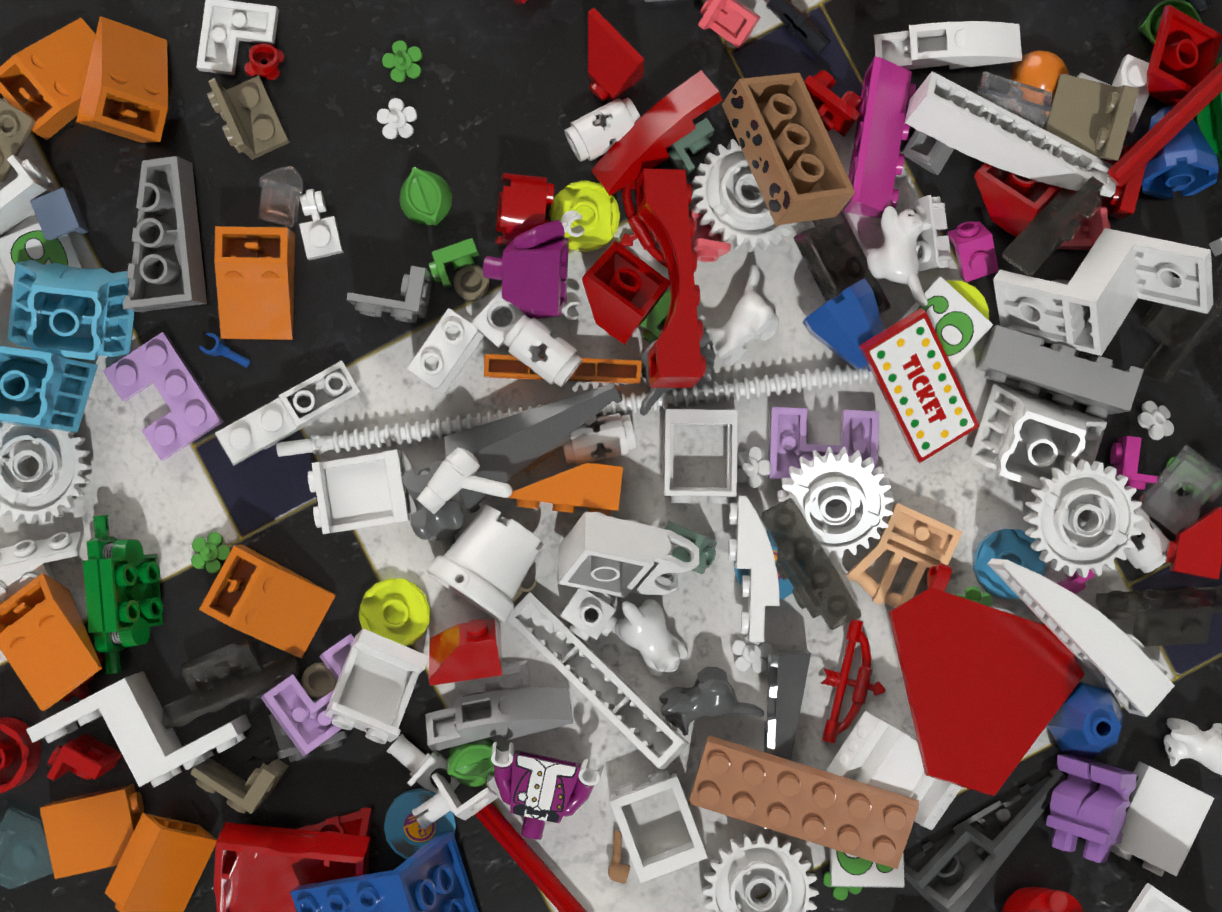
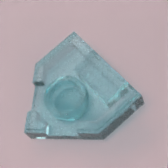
M10 807L7 809L0 824V885L13 889L53 873L42 820Z

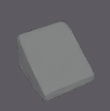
M915 129L901 154H904L906 158L929 172L938 175L954 148L948 147L941 141Z

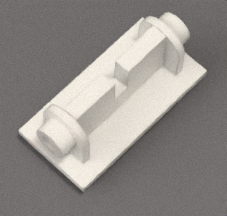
M931 195L909 202V209L918 214L924 222L932 225L931 229L922 231L917 239L916 251L919 260V272L933 268L935 270L949 268V261L952 260L949 237L937 236L936 231L947 229L945 203H941L940 197H931Z

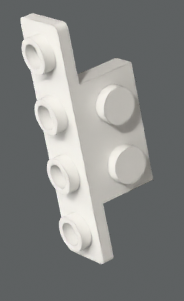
M61 532L47 539L37 541L24 540L14 546L0 548V604L42 573L55 580L48 562L77 556L83 540L81 532L70 534Z

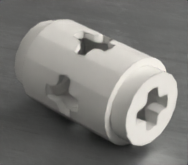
M628 97L623 100L617 98L571 122V127L565 129L564 132L577 159L580 162L586 159L592 161L605 154L616 141L618 142L635 125L634 123L640 118V115Z
M526 315L522 316L503 342L509 347L508 352L526 366H529L551 385L556 383L562 387L583 360L577 355V349L561 337L555 335L552 330L535 317L530 319ZM542 343L548 347L545 351L547 356L544 359L539 357L541 351L539 346Z
M620 413L598 417L595 422L598 425L602 424L598 432H593L590 425L584 423L569 434L571 440L562 446L566 464L575 463L576 466L585 463L598 462L629 455L630 450L637 449L629 414L620 416ZM597 446H602L603 451H609L602 457L593 455L597 450Z
M1140 506L1134 510V513L1142 516L1143 520L1135 522L1134 527L1144 534L1139 538L1136 535H1132L1130 540L1135 544V549L1125 547L1123 552L1134 568H1140L1143 573H1148L1165 563L1169 540L1149 519L1150 517Z

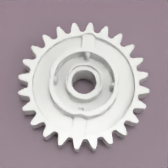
M731 139L727 149L719 144L715 150V155L710 152L706 155L704 159L705 164L700 163L696 170L700 176H695L691 185L698 188L692 192V199L699 201L694 207L693 212L704 214L699 223L700 226L711 225L712 228L708 236L712 237L719 233L721 235L720 242L726 243L728 240H732L734 250L736 251L744 243L748 252H752L756 243L764 251L769 246L770 241L777 246L782 240V235L788 237L793 231L792 226H796L798 223L775 225L743 151L734 139ZM741 190L751 191L756 200L746 199L742 195Z
M2 423V427H0V516H8L12 512L13 522H21L25 516L27 524H35L38 516L42 522H50L51 513L56 517L64 516L62 506L74 508L75 504L72 496L83 497L85 495L79 489V485L90 483V480L84 477L82 473L92 469L91 465L83 463V458L91 453L79 448L85 441V438H73L75 432ZM31 457L36 458L39 464L38 471L33 476L26 469V464Z
M827 447L825 456H820L816 450H813L812 461L800 457V469L793 466L789 467L791 478H782L781 483L785 490L777 491L778 501L781 502L777 504V511L779 515H782L780 517L781 527H788V538L797 537L798 548L809 544L810 554L812 555L818 549H823L824 558H827L833 550L837 552L839 558H842L845 549H849L853 555H856L857 545L861 544L868 549L870 548L869 537L881 538L878 527L888 528L889 525L885 516L893 515L892 506L889 503L893 502L894 498L892 492L888 491L891 488L889 479L883 478L884 472L882 467L874 468L873 458L869 457L862 461L859 450L852 456H848L846 447H842L839 454L835 455L831 447ZM833 499H840L843 501L840 505L835 507L827 505V503Z
M1083 459L1079 460L1076 468L1074 463L1067 461L1065 462L1064 472L1055 467L1051 468L1053 475L1051 480L1040 477V481L1044 486L1042 490L1031 489V492L1037 498L1035 502L1025 503L1028 508L1033 510L1031 515L1023 517L1024 521L1033 524V527L1028 529L1025 535L1036 538L1030 547L1035 551L1043 550L1039 559L1045 563L1051 561L1050 568L1056 571L1063 568V572L1068 576H1073L1075 571H1077L1078 575L1083 578H1087L1090 569L1094 574L1100 576L1102 575L1103 565L1112 570L1115 569V557L1122 560L1127 559L1123 552L1125 547L1135 549L1136 546L1130 540V537L1132 535H1141V531L1134 527V523L1143 520V517L1135 514L1134 510L1140 507L1142 502L1131 499L1137 490L1130 486L1124 487L1128 478L1123 475L1116 476V468L1108 466L1104 469L1103 463L1094 461L1090 467L1089 462ZM1087 510L1089 513L1088 522L1084 526L1079 527L1077 522L1078 516L1082 511Z
M761 832L757 833L755 841H751L745 833L743 834V843L741 845L730 839L731 850L726 851L719 848L718 851L722 859L720 861L710 859L709 861L715 871L704 873V879L711 883V885L702 887L703 894L711 897L704 902V907L709 910L713 909L714 912H806L807 910L817 909L816 904L809 899L819 895L817 888L809 886V884L817 880L815 873H806L811 867L810 861H799L802 851L798 848L790 852L791 842L788 839L781 845H778L777 836L774 833L768 841H764ZM759 883H764L770 887L768 895L762 899H756L750 895L753 886Z

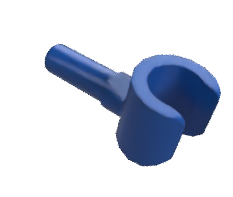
M206 333V335L215 339L216 345L211 350L200 345L201 351L214 357L220 355L225 358L227 357L246 368L249 366L251 360L227 347L224 339H221L216 334Z

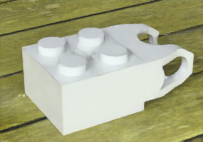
M585 511L559 545L558 584L623 598L630 592L641 595H666L676 591L679 587L678 573L688 572L700 564L699 548L690 540L671 530L641 524L632 519L623 520L609 517L601 512ZM676 547L684 548L690 554L691 561L683 562L673 557V549ZM667 573L670 577V585H662L656 578Z

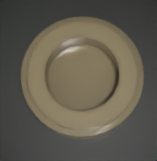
M471 264L457 271L454 277V288L461 298L467 301H478L488 293L490 279L484 278L483 268Z
M324 662L312 664L304 671L302 676L303 689L309 696L316 699L326 696L335 689L337 680Z

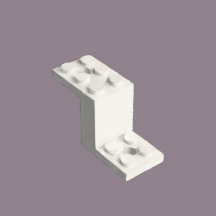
M1108 228L1103 230L1068 285L999 270L993 279L1000 326L1042 338L1047 343L1065 345L1079 351L1100 356L1106 350L1138 298L1208 314L1213 306L1210 249ZM1172 272L1176 273L1180 278L1173 277Z
M142 671L123 678L26 729L32 742L45 738L47 743H50L79 729L76 722L81 727L103 716L138 786L140 787L151 782L154 788L181 773L180 765L183 764L185 770H188L213 756L214 754L211 749L216 747L218 753H221L245 739L243 732L252 727L246 714L182 747L148 679Z

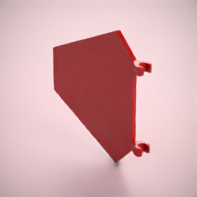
M940 563L937 566L930 567L928 571V589L888 612L925 776L995 796L1085 674L1073 653L1044 623L1040 624L944 592L950 580L952 569L950 566Z

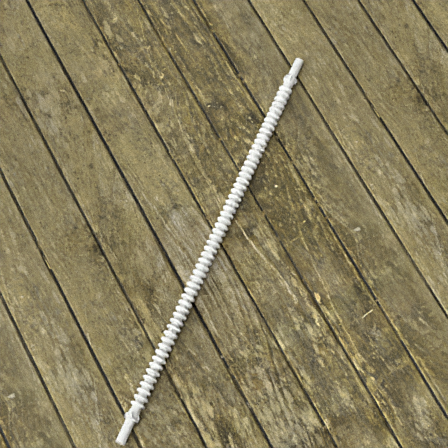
M846 364L845 369H841L837 365L835 370H830L829 367H826L825 371L820 372L819 368H816L814 373H810L806 369L804 374H799V371H795L793 376H789V373L785 372L783 377H779L776 373L774 378L764 375L762 380L754 376L753 381H748V378L745 377L743 382H738L737 379H734L731 384H728L727 380H724L722 385H718L714 381L712 386H707L706 383H703L701 388H697L696 385L691 389L682 388V390H676V388H673L670 392L663 393L652 408L654 411H657L658 407L663 406L665 410L668 409L669 405H673L677 409L679 404H684L685 407H688L690 402H694V405L698 406L699 401H704L707 405L709 400L719 403V399L724 398L728 402L730 397H735V400L738 401L740 396H745L746 399H749L750 395L755 394L759 398L761 393L770 396L771 392H776L777 395H780L782 390H786V393L790 394L791 389L801 392V388H806L807 391H811L813 386L820 390L822 385L832 388V384L836 383L838 387H841L843 382H847L851 386L853 381L862 384L865 379L872 383L874 376L866 367L858 371L855 368H851L850 364ZM642 391L641 395L636 396L632 392L630 397H625L622 393L623 400L620 403L611 402L598 412L596 416L598 414L607 416L608 413L616 414L617 412L627 415L629 410L636 414L647 394L645 391ZM519 407L517 412H513L509 408L507 413H502L501 410H498L497 414L492 415V412L488 411L486 416H482L478 412L477 417L467 414V417L462 419L460 415H457L456 420H451L448 416L446 421L436 418L434 423L426 419L425 424H421L417 420L415 425H410L409 422H406L405 426L400 427L396 423L394 428H390L386 424L384 429L375 426L373 431H369V428L365 427L364 432L354 429L353 433H349L348 430H344L342 435L334 431L333 436H320L317 434L311 435L310 439L276 443L278 457L312 452L314 455H320L334 449L336 453H340L341 448H345L349 452L351 447H356L357 450H360L361 446L366 445V448L370 449L372 444H376L380 448L382 443L391 446L393 441H397V444L401 445L402 440H407L410 444L412 439L422 442L424 437L432 441L433 436H438L439 439H442L445 434H455L524 411L522 407Z

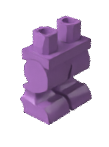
M1058 754V769L1068 773L1067 780L1061 782L1053 790L1051 796V815L1047 816L1046 826L1054 828L1052 847L1062 851L1074 852L1078 837L1086 839L1083 853L1085 859L1097 863L1107 862L1112 845L1121 844L1122 830L1126 820L1125 810L1130 806V793L1136 788L1137 773L1073 754ZM1097 783H1100L1099 791L1096 790Z

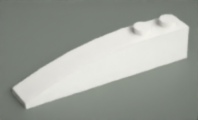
M933 71L910 98L905 124L941 141L948 147L999 169L1035 181L1111 197L1115 193L1116 184L1107 175V171L1113 165Z
M992 558L987 563L1107 690L1111 691L1116 700L1129 713L1148 717L1175 686L1165 676L1167 670L1156 660L1149 659L1142 651L1144 646L1137 638L1130 634H1125L1100 611L1071 591L1009 560Z
M529 592L512 610L508 621L658 769L665 770L686 748L689 742L579 636L571 632L569 627L532 592Z

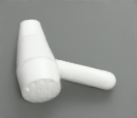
M457 447L441 463L429 481L428 486L424 488L417 500L431 513L435 514L446 501L450 500L462 488L502 498L510 497L513 490L507 483L474 476L480 467L477 458L470 451Z

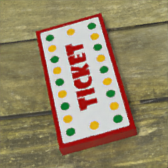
M922 308L918 309L859 345L914 459L919 464L980 426L925 310Z

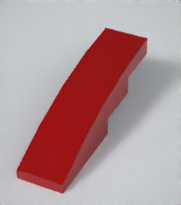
M701 70L672 90L634 123L635 125L618 142L616 141L591 170L608 195L611 196L636 180L643 169H652L668 159L669 155L666 148L696 129L692 120L722 101L719 90Z

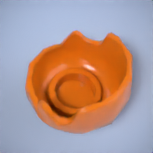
M1032 51L1022 55V61H1017L1013 65L1010 82L1023 101L1045 106L1053 101L1059 76L1062 74L1069 75V72L1063 60L1056 54L1049 51Z

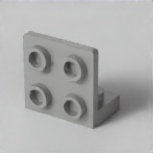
M411 266L410 275L404 274L402 279L401 296H405V302L355 293H347L346 300L355 306L354 310L360 311L362 315L381 317L382 312L391 313L390 316L395 317V320L416 323L417 317L424 319L427 317L433 276L426 268Z

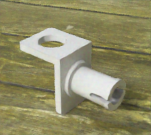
M401 734L387 752L392 754L411 771L409 774L411 778L407 782L410 786L417 781L423 788L437 794L438 788L431 783V773L438 768L446 769L447 759L438 751L432 752L431 755L429 753L423 754ZM451 776L449 785L454 791L460 783Z
M435 773L431 777L438 787V793L419 807L414 808L412 813L414 817H419L416 820L423 829H427L429 825L449 811L466 821L497 799L498 795L490 788H485L467 802L461 804L446 778Z

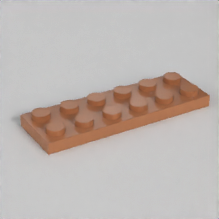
M708 735L688 804L898 869L919 808V800Z

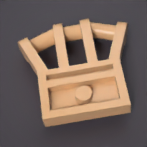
M894 503L892 508L893 515H890L887 519L889 526L888 528H883L880 535L881 538L877 540V544L845 574L851 582L855 580L872 597V602L879 605L883 602L894 608L913 598L926 567L930 569V567L937 566L940 563L949 564L962 535V531L899 503ZM887 549L893 552L878 584L865 570ZM904 557L916 562L903 593L900 595L889 590Z

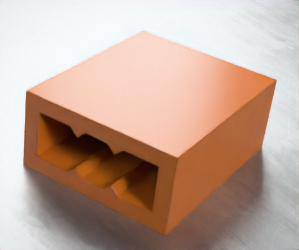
M134 784L50 802L40 808L55 879L118 865L140 820L141 813L144 811L142 796L140 792H136Z
M142 813L106 888L105 894L116 903L115 908L120 912H184L213 852L217 839L198 824Z

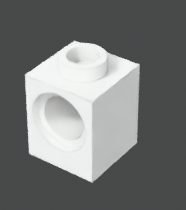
M500 291L471 323L498 349H501L505 345L503 342L508 333L525 314L513 306L512 303L504 301ZM500 309H507L512 313V321L506 327H498L493 323V315Z

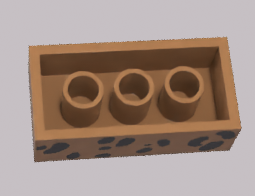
M800 73L739 79L723 102L722 107L775 225L836 217L853 197L855 191Z

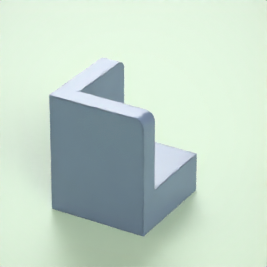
M64 187L30 201L45 239L51 241L73 231L80 234L89 232L74 193Z

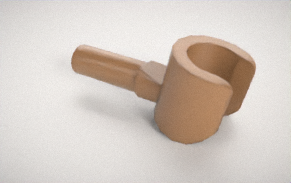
M613 831V855L608 868V876L612 881L625 884L629 875L630 865L620 862L622 856L621 831Z

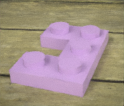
M164 332L103 370L122 401L129 400L154 383L171 412L141 431L162 461L223 423L207 395L168 335Z
M771 407L769 461L772 469L768 479L791 478L789 467L793 466L800 469V457L812 461L813 450H816L820 456H825L827 447H831L835 455L839 454L842 447H846L848 456H852L859 450L862 461L871 457L873 458L874 468H877L879 411L842 410L841 446L806 444L808 408Z
M349 634L319 656L337 681L354 641L352 634ZM293 674L261 697L303 757L342 729L332 724V718L324 715L333 691L316 703H313Z

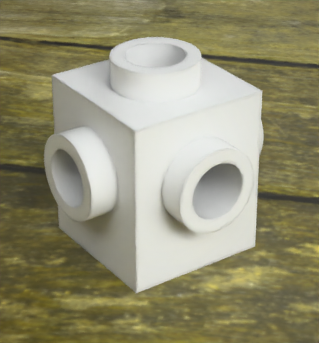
M580 588L577 589L560 615L572 624L569 630L585 641L590 636L597 640L601 633L607 637L618 621V618L613 615L616 607L611 604L614 600L612 596ZM589 608H594L598 612V617L588 619L585 616V611Z

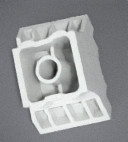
M993 384L970 457L986 467L998 470L1000 476L1042 490L1044 486L1040 481V477L1051 480L1053 478L1051 468L1053 467L1064 472L1065 462L1074 463L1077 468L1080 459L1088 461L1091 467L1095 461L1107 421L1089 413H1082L1073 407L1058 404L1024 391H1017L1007 384Z
M867 711L863 713L826 770L842 777L919 800V808L914 821L930 830H933L962 788L958 785L925 776L917 738Z

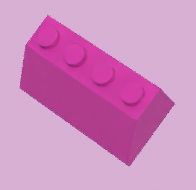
M880 57L873 58L864 74L861 93L863 100L859 109L861 114L857 118L848 174L855 194L842 211L844 213L882 218L884 209L887 206L894 207L895 209L897 206L899 189H894L895 176L901 175L905 155L900 154L899 151L901 140H907L910 128L909 125L905 124V113L910 98L916 91V84L910 83L911 71Z

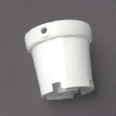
M484 504L477 516L444 556H437L427 568V573L477 609L495 618L497 621L506 623L514 608L512 600L544 544L525 527L513 519L509 520L505 517L500 519L499 516L502 512Z

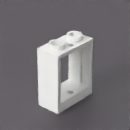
M665 409L663 496H671V503H692L693 496H707V503L728 504V497H737L738 410ZM674 425L726 426V488L673 487Z
M668 769L654 772L647 776L648 782L635 786L634 782L622 784L614 788L615 794L609 796L610 805L640 883L708 858L676 771L669 773ZM672 788L692 841L642 860L622 806Z

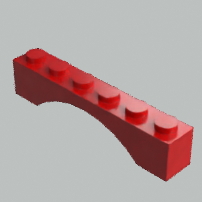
M643 169L635 182L637 216L649 228L659 244L667 264L670 279V305L666 322L657 341L648 352L650 388H693L705 374L706 359L704 354H700L699 343L703 337V323L701 319L697 318L700 288L699 285H695L694 272L697 269L698 259L696 251L692 250L691 238L694 236L695 222L694 218L689 216L688 207L692 199V187L690 183L686 182V170Z

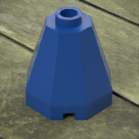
M1174 106L1164 107L1152 116L1149 130ZM1194 119L1146 164L1141 184L1142 193L1160 199L1173 198V191L1182 190L1183 197L1191 196L1217 182L1219 171L1217 156Z
M864 278L842 291L841 295L823 304L807 316L802 323L810 335L859 371L866 367L870 372L871 370L859 345L884 331L874 292Z
M1079 682L1046 727L1054 737L1059 750L1093 759L1117 745L1125 716L1111 691Z

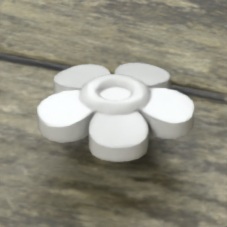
M391 99L388 105L390 111L380 109L377 113L378 122L387 124L383 127L382 133L388 139H395L398 132L401 137L409 138L414 133V128L407 122H414L417 119V112L413 107L404 108V102L401 99Z
M1152 401L1143 403V413L1139 414L1138 422L1141 427L1149 429V436L1154 440H1160L1164 435H1172L1174 426L1171 421L1167 420L1171 416L1169 410L1163 405L1157 407Z
M753 447L749 453H738L737 465L742 467L737 470V481L739 483L748 482L751 488H759L764 483L762 475H769L771 473L772 465L770 461L763 460L764 451L761 448Z
M747 635L745 637L746 644L741 640H736L732 644L731 650L735 655H742L735 660L736 668L739 671L745 672L749 669L751 663L754 672H763L767 664L760 657L768 658V652H773L772 646L766 642L760 645V642H749Z

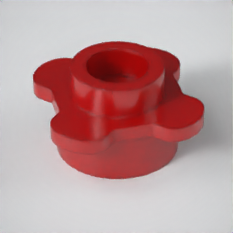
M261 43L254 45L249 49L250 60L244 66L245 72L249 76L260 75L268 80H275L280 75L278 67L280 62L284 60V54L281 50L275 49L270 44Z

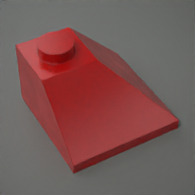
M1170 5L1165 6L1147 70L1148 94L1169 106H1175L1214 69L1222 34Z
M593 7L588 12V80L591 82L588 87L602 102L605 99L611 102L617 98L620 99L643 77L645 59Z
M987 163L974 176L991 221L1020 240H1023L1039 223L1062 190V187L1035 181Z
M617 241L610 245L582 278L595 323L624 345L640 327L670 286V280Z
M1222 506L1212 509L1178 533L1175 542H1168L1165 562L1171 563L1169 571L1207 579H1219L1222 564Z
M495 618L488 620L474 619L467 623L457 624L429 638L430 686L503 675L501 631Z

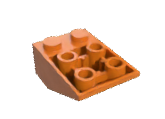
M99 17L76 122L140 143L160 142L168 110L167 40L108 18Z
M82 18L75 20L14 54L0 66V93L8 103L35 119L32 131L46 141L78 115L96 35Z
M215 226L214 263L221 339L293 340L295 233L289 228Z
M585 463L515 490L509 498L517 499L516 507L539 509L540 502L553 503L552 511L575 513V506L589 507V512H601L610 517L611 510H619L623 467Z
M241 544L233 546L199 610L236 630L294 656L303 658L336 595Z
M42 573L0 605V650L40 710L46 711L102 669L72 594L65 586Z

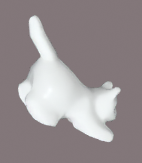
M887 206L881 218V228L885 242L882 247L873 249L868 254V269L875 278H886L892 283L908 284L913 298L920 306L924 307L928 301L918 278L919 260L916 244L919 234L922 231L931 229L932 225L924 222L912 209H906L897 215L894 207Z
M752 264L750 267L744 296L736 305L726 325L719 328L710 326L704 328L709 334L708 343L710 350L714 351L718 359L723 360L726 367L731 366L744 355L750 340H768L776 333L779 325L778 316L773 313V309L756 293L760 275L758 266Z
M645 599L639 608L628 601L623 602L622 609L626 617L618 619L615 624V632L619 639L639 650L648 671L653 677L662 676L663 671H676L679 667L680 659H685L689 651L685 644L666 628L662 606L652 599Z
M1168 718L1166 724L1172 731L1171 734L1164 737L1163 742L1168 759H1170V765L1175 766L1181 759L1192 758L1222 777V724L1214 723L1210 730L1202 731L1198 726L1186 720Z

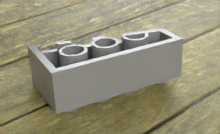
M178 156L143 160L136 208L139 209L136 228L133 227L132 242H134L132 264L129 263L127 278L129 279L128 295L124 296L123 309L145 312L207 304L192 163Z
M999 325L989 329L976 369L985 371V378L999 383H1005L1006 379L1019 383V390L1038 395L1040 391L1052 394V401L1072 407L1075 402L1087 406L1086 413L1101 418H1106L1107 414L1111 415L1131 410L1144 369L1131 366L1130 369L1122 371L1113 368V360L1105 357L1086 355L1085 359L1078 357L1079 352L1072 347L1051 344L1049 348L1044 346L1045 340Z

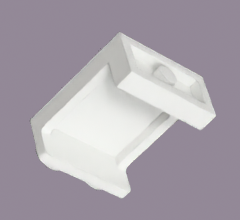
M15 155L7 158L18 173V177L0 190V238L34 212L31 200L53 192L49 186L53 182L51 177L40 165L35 166L28 158L22 160Z
M448 308L407 367V370L445 395L485 336L478 332L476 326Z
M395 449L383 451V453L312 463L313 471H308V483L311 493L316 492L318 506L313 507V515L316 527H322L323 534L411 520L408 491L402 481V475L405 471L401 450Z
M362 629L354 638L324 715L332 718V724L346 730H352L354 727L366 732L365 737L374 742L386 744L387 741H394L399 737L401 730L398 728L418 676L425 670L430 656Z
M1139 761L1134 770V773H1137L1138 776L1136 788L1131 792L1129 796L1130 806L1125 810L1126 820L1122 830L1121 844L1112 845L1111 852L1129 861L1132 855L1144 860L1143 868L1161 877L1165 871L1177 877L1214 798Z

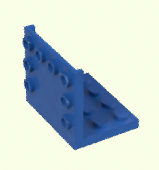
M453 831L439 833L395 870L299 885L290 891L297 912H479Z

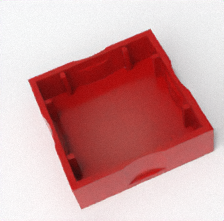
M226 822L215 845L214 893L216 912H297L290 893L297 886L368 874L371 837Z

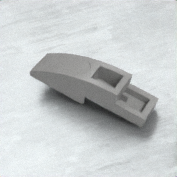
M551 687L515 688L473 694L454 699V707L425 714L427 743L433 752L500 734L506 741L573 723L569 690L567 688Z

